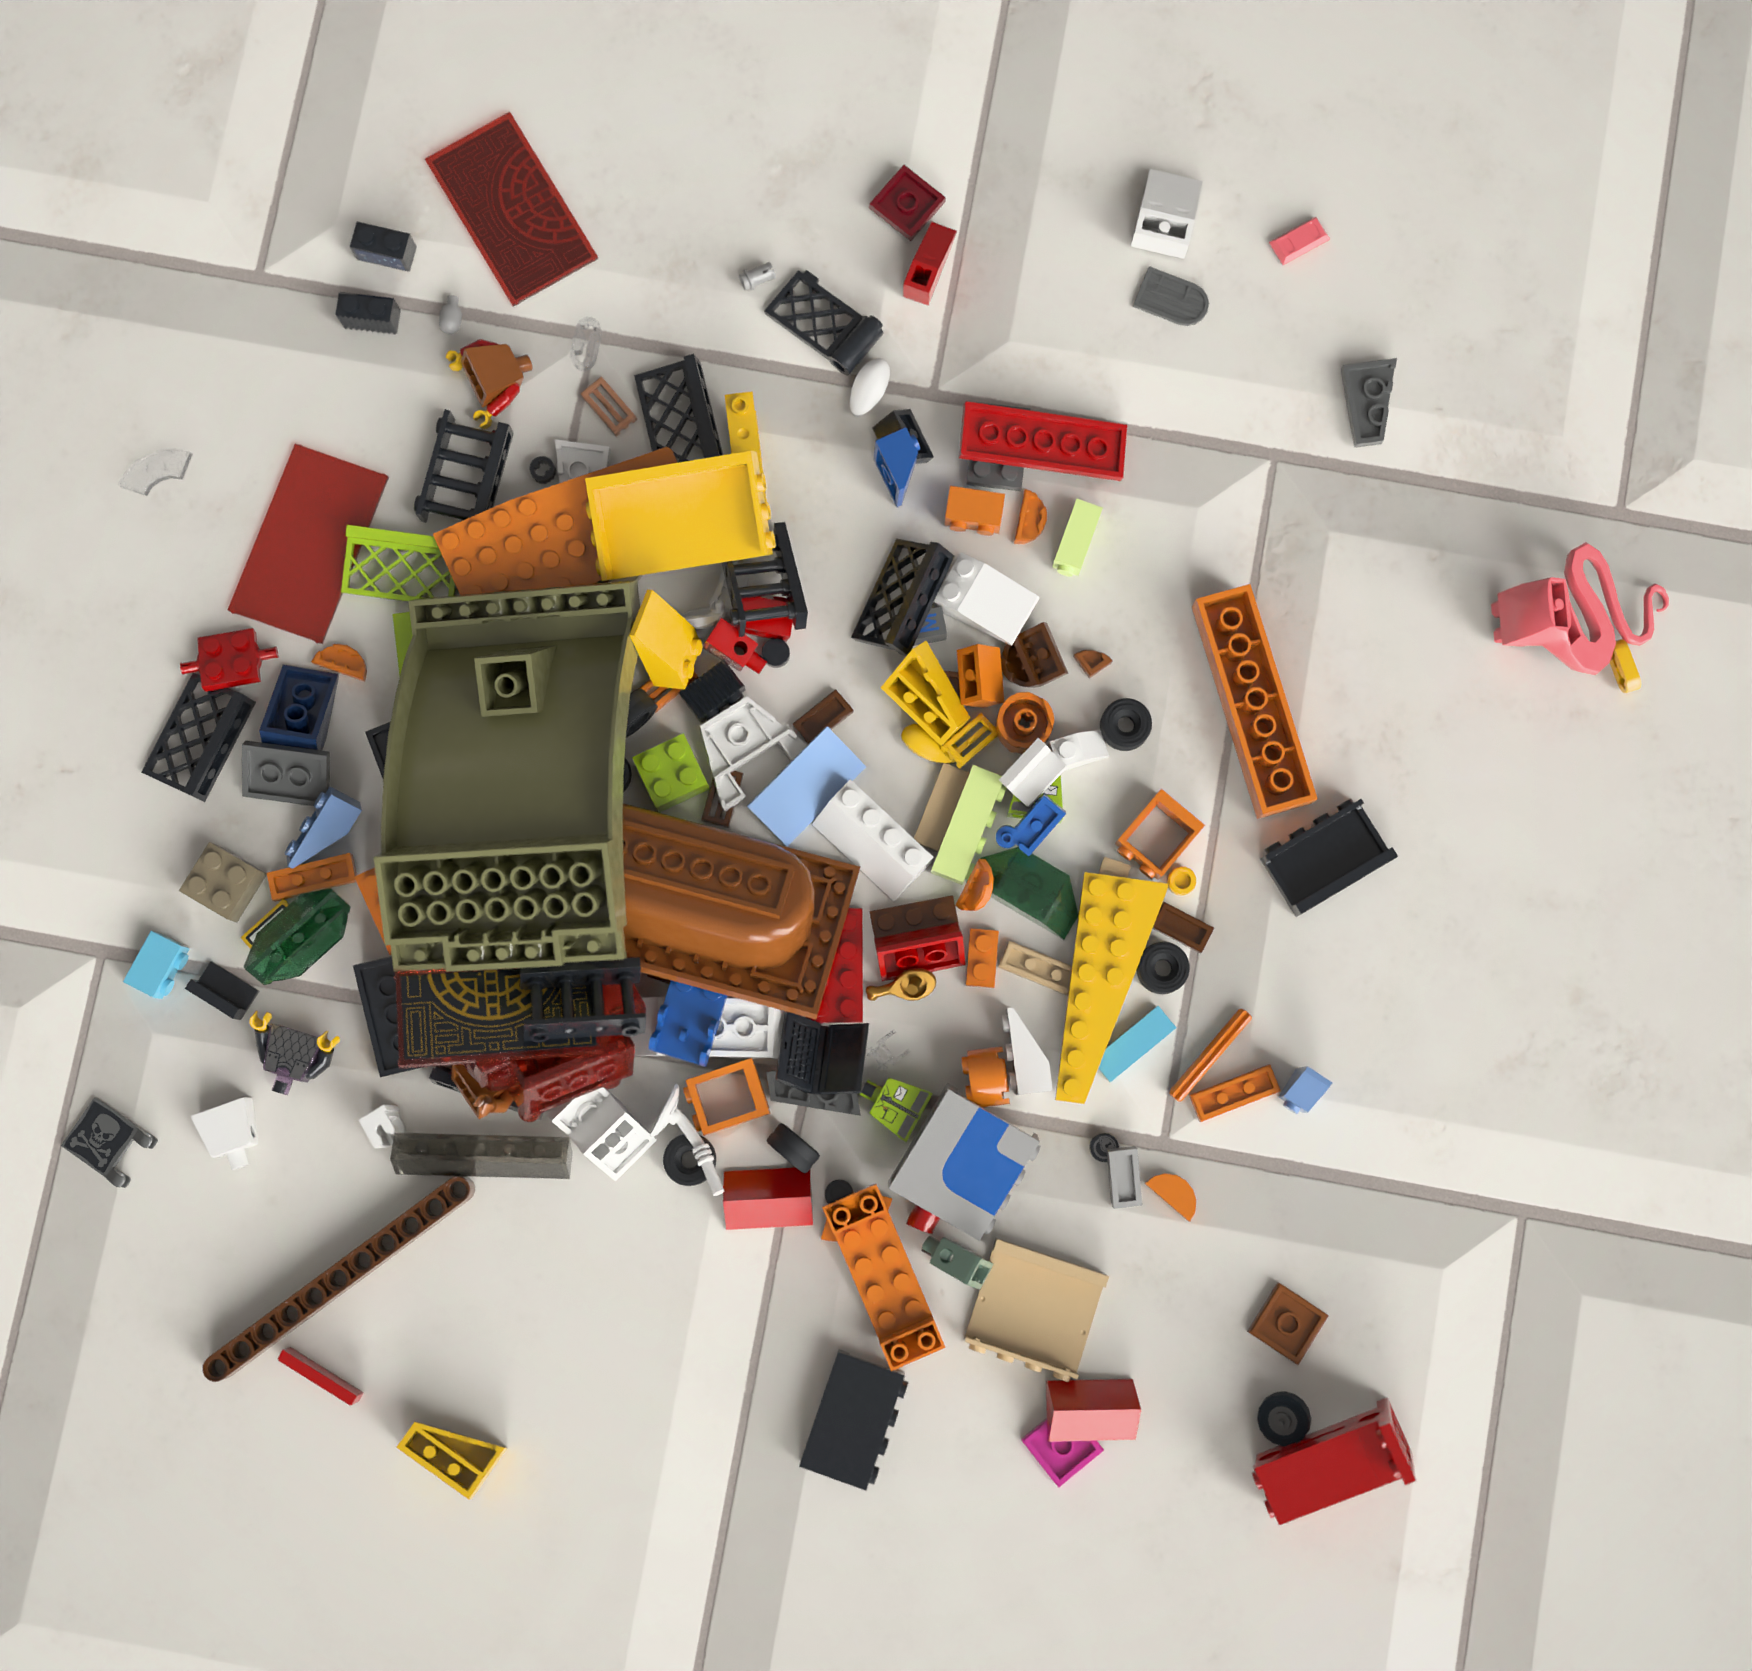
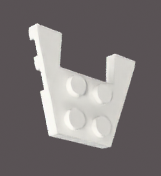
M747 696L700 725L699 728L723 812L746 798L730 773L775 744L780 745L790 762L807 746L793 731L781 725L775 720V717Z

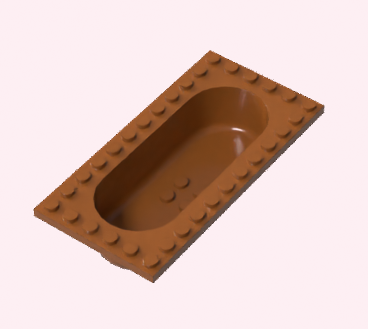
M623 803V867L627 925L623 927L626 958L640 957L642 973L816 1019L861 866Z

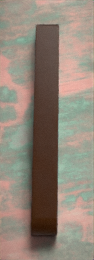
M466 1176L453 1177L209 1356L202 1366L204 1377L209 1381L218 1382L233 1376L468 1202L475 1193L474 1182ZM459 1181L466 1186V1193L461 1198L457 1197L453 1191L454 1185ZM434 1199L439 1200L442 1204V1211L439 1215H434L430 1210V1204ZM411 1216L418 1221V1229L414 1233L410 1232L406 1227V1222ZM386 1234L391 1235L394 1239V1246L390 1251L385 1249L382 1244ZM362 1252L367 1253L370 1257V1264L367 1268L362 1267L359 1263V1256ZM338 1270H342L346 1275V1282L343 1286L335 1281V1274ZM314 1288H318L322 1293V1299L319 1303H315L311 1298V1292ZM290 1305L294 1306L298 1311V1317L295 1321L290 1320L287 1316V1310ZM266 1323L270 1324L274 1330L271 1339L267 1338L263 1333V1327ZM242 1341L246 1342L249 1346V1354L246 1357L239 1351V1345ZM218 1359L224 1362L225 1371L223 1374H219L215 1369V1363Z

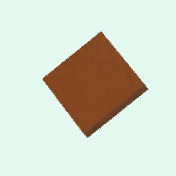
M1277 1282L1247 1332L1299 1365L1329 1315Z

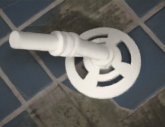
M675 1084L649 1136L652 1138L656 1136L668 1123L672 1125L677 1123L694 1147L692 1152L696 1154L695 1159L698 1160V1166H702L713 1195H719L724 1192V1189L712 1162L714 1157L711 1155L712 1152L709 1149V1144L704 1143L686 1115L681 1113L682 1109L677 1107L679 1085Z

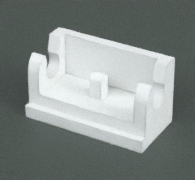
M382 1105L359 1119L374 1148H388L395 1144L392 1135H390L394 1134V1125L398 1126L401 1134L406 1133V1127L398 1114L400 1110L397 1105Z

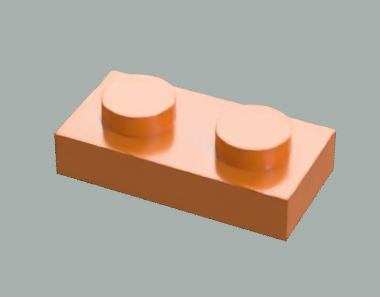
M970 928L966 986L995 988L999 931Z

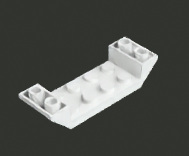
M665 997L634 998L635 1013H646L645 1034L631 1036V1056H667L650 1051L648 1048L650 1036L657 1026V1014L664 1003ZM727 998L709 1057L778 1059L785 1011L738 998Z

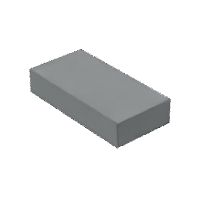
M1130 1146L1106 1149L1112 1207L1117 1209L1141 1206L1142 1195L1137 1148Z

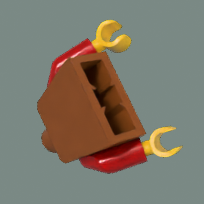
M478 339L461 348L459 353L454 350L446 353V358L449 361L456 359L448 367L453 371L464 369L481 407L487 408L486 411L478 410L473 414L475 421L485 416V421L479 425L481 429L489 428L492 424L491 417L498 416L511 404L520 392L524 379L523 373L532 370V362L528 355L515 358L509 345L497 344L483 339Z

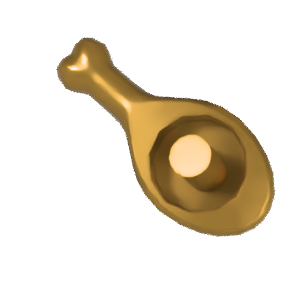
M911 968L902 972L895 980L888 984L866 987L867 998L870 1001H875L882 996L894 995L909 1001L920 1000L933 992L937 983L936 977L926 969Z

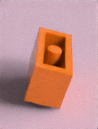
M950 486L944 526H950L951 530L964 532L966 529L977 530L978 534L992 536L994 533L999 534L1005 494Z
M975 644L958 649L957 662L961 705L986 708L1004 703L1000 648Z

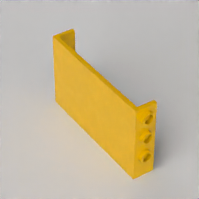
M745 451L585 478L589 500L586 503L588 518L592 519L593 531H591V541L593 546L597 548L598 559H596L595 564L597 573L601 576L602 581L773 555L772 548L776 546L773 531H769L768 520L771 519V510L769 503L765 502L763 491L767 489L764 474H760L756 451Z

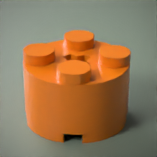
M1030 692L1016 693L1007 698L999 709L995 726L998 739L1007 750L1023 754L1037 738L1046 744L1053 730L1054 714L1049 703L1043 698ZM1021 718H1024L1025 722H1031L1028 728H1025L1023 725L1019 726Z
M1002 1046L967 1051V1056L961 1057L963 1073L969 1074L970 1085L965 1086L966 1098L982 1108L1010 1104V1098L1004 1099V1092H1009L1005 1059L998 1056V1053L1003 1052Z

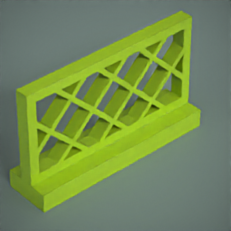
M347 525L346 536L348 538L341 593L408 602L423 598L422 596L426 593L430 597H435L430 590L443 581L449 589L448 596L455 595L456 585L449 570L442 575L433 563L442 556L434 536ZM354 544L365 545L371 553L360 564L353 556ZM371 546L380 548L377 551H374L371 548ZM387 548L393 549L399 556V559L388 567L378 557ZM399 550H404L408 552L402 555ZM414 552H419L427 562L414 571L406 558ZM427 554H435V556L430 559ZM375 558L384 570L371 579L362 567ZM353 562L356 567L351 570ZM403 562L412 574L399 583L390 571ZM431 565L439 578L427 587L418 574ZM359 570L368 583L360 589L349 588L350 577ZM388 574L396 586L389 592L384 593L379 590L375 582ZM449 575H450V584H449V582L445 579V578L448 577ZM415 577L424 590L416 596H409L402 586ZM372 586L375 591H369L366 589ZM397 590H400L403 595L393 593H395Z

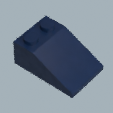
M283 664L259 730L261 742L322 751L328 734L339 674Z

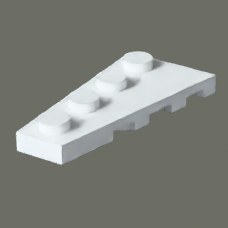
M555 439L559 483L608 467L611 453L610 447Z

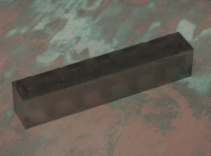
M394 1133L390 1160L396 1175L570 1179L573 1152L569 1137Z

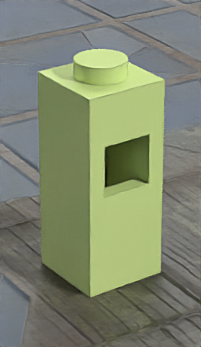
M1076 499L1052 566L1057 569L1058 573L1068 577L1073 575L1079 576L1103 507Z

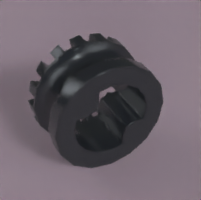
M539 456L530 463V473L536 482L547 484L556 476V469L550 458ZM540 464H548L550 470L545 471L544 476L536 474L535 471L540 468Z

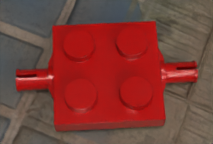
M254 628L197 637L199 652L197 660L181 662L180 670L182 674L199 671L201 687L205 692L261 682L260 668L262 660L279 658V653L276 646L260 649L257 645V635Z

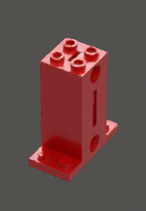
M1388 1397L1377 1401V1408L1310 1433L1302 1441L1287 1446L1279 1445L1256 1454L1255 1465H1253L1254 1472H1252L1258 1490L1263 1489L1267 1500L1264 1503L1270 1518L1276 1517L1279 1526L1400 1479L1403 1480L1405 1485L1417 1481L1412 1451Z

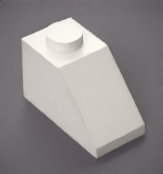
M1101 730L1075 733L1049 741L1048 748L1067 765L1064 771L1109 757Z

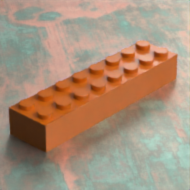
M1251 584L1197 598L1192 605V611L1256 818L1260 819L1312 804L1318 798Z

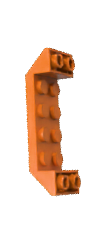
M873 1184L823 1206L825 1216L840 1246L891 1371L946 1348L877 1184Z

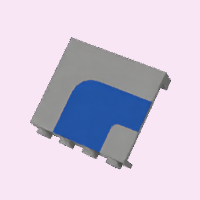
M947 1083L888 1181L889 1189L980 1241L984 1233L989 1234L996 1221L994 1216L999 1209L1003 1210L1008 1204L1011 1197L1008 1193L1013 1185L1018 1186L1026 1172L1024 1167L1028 1160L1033 1161L1038 1155L1041 1147L1038 1145L1040 1142L1038 1135L1033 1133L1031 1136L961 1096L958 1094V1088Z

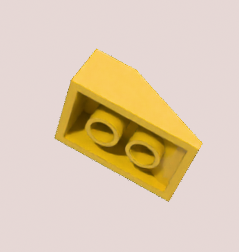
M647 589L629 636L654 686L685 689L688 680L693 676L696 658L702 652V641L699 639L695 628L657 593Z

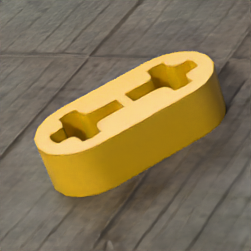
M1623 639L1616 640V645L1609 662L1616 682L1623 693L1640 689V675L1629 646Z

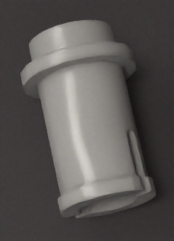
M770 262L750 271L743 270V273L739 275V279L744 290L750 289L752 291L755 286L776 278L774 269H770L772 268Z

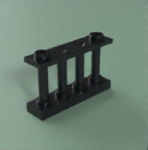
M445 409L443 417H439L436 424V433L438 435L421 495H417L414 502L415 514L421 522L427 523L429 512L465 520L493 508L514 434L510 425L498 422L497 429L492 430V432L455 424L453 414L450 410ZM451 434L489 443L492 446L489 456L482 458L448 450ZM444 460L482 469V472H484L482 482L475 484L441 476L440 473ZM439 486L475 495V498H477L475 508L467 510L433 502L436 487Z
M785 522L774 523L773 533L776 542L775 548H772V551L776 553L774 560L733 565L732 561L722 562L732 609H730L731 625L737 626L739 637L745 636L746 622L787 617L792 619L795 630L806 629L808 610ZM774 571H776V574H781L782 577L780 583L738 587L736 576ZM781 594L782 597L786 596L788 601L785 606L744 610L741 599Z
M640 957L619 960L565 962L562 966L520 968V990H530L532 1020H524V1041L544 1042L551 1039L614 1035L631 1037L645 1034L646 1013H635L632 985L633 983H640ZM619 984L621 986L623 1014L605 1015L603 985ZM572 987H591L593 1016L575 1017ZM560 988L563 1018L544 1019L542 989Z

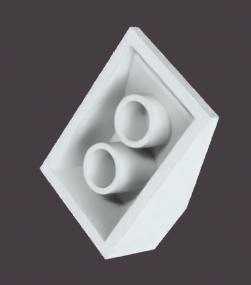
M961 552L941 585L934 602L937 607H942L943 614L1012 646L1039 600V596L984 562Z

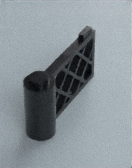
M798 270L764 310L765 315L829 360L838 371L849 376L884 333L881 329L883 325L873 315L869 317L860 315L817 284L819 278L808 270H805L804 273ZM800 281L809 287V294L794 296L793 289ZM814 300H828L830 302V310L815 311ZM810 301L811 312L795 313L794 303ZM791 303L792 315L780 316L774 312L779 305ZM847 314L853 318L848 325L836 327L835 315ZM831 316V328L817 329L816 318ZM812 318L813 330L800 331L797 328L796 320ZM833 334L834 342L828 349L818 344L817 336Z

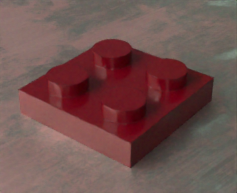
M904 164L869 203V209L909 241H912L946 202V197Z

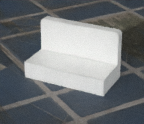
M1037 738L999 780L1027 807H1031L1067 768V765L1042 740Z

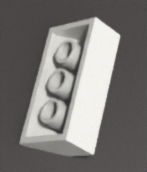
M851 779L835 794L812 823V826L854 865L861 866L860 871L893 902L933 861V856Z

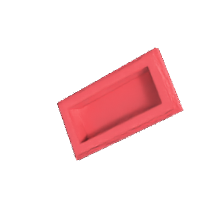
M1314 217L1275 238L1269 244L1282 265H1285L1327 242L1330 238L1317 217Z

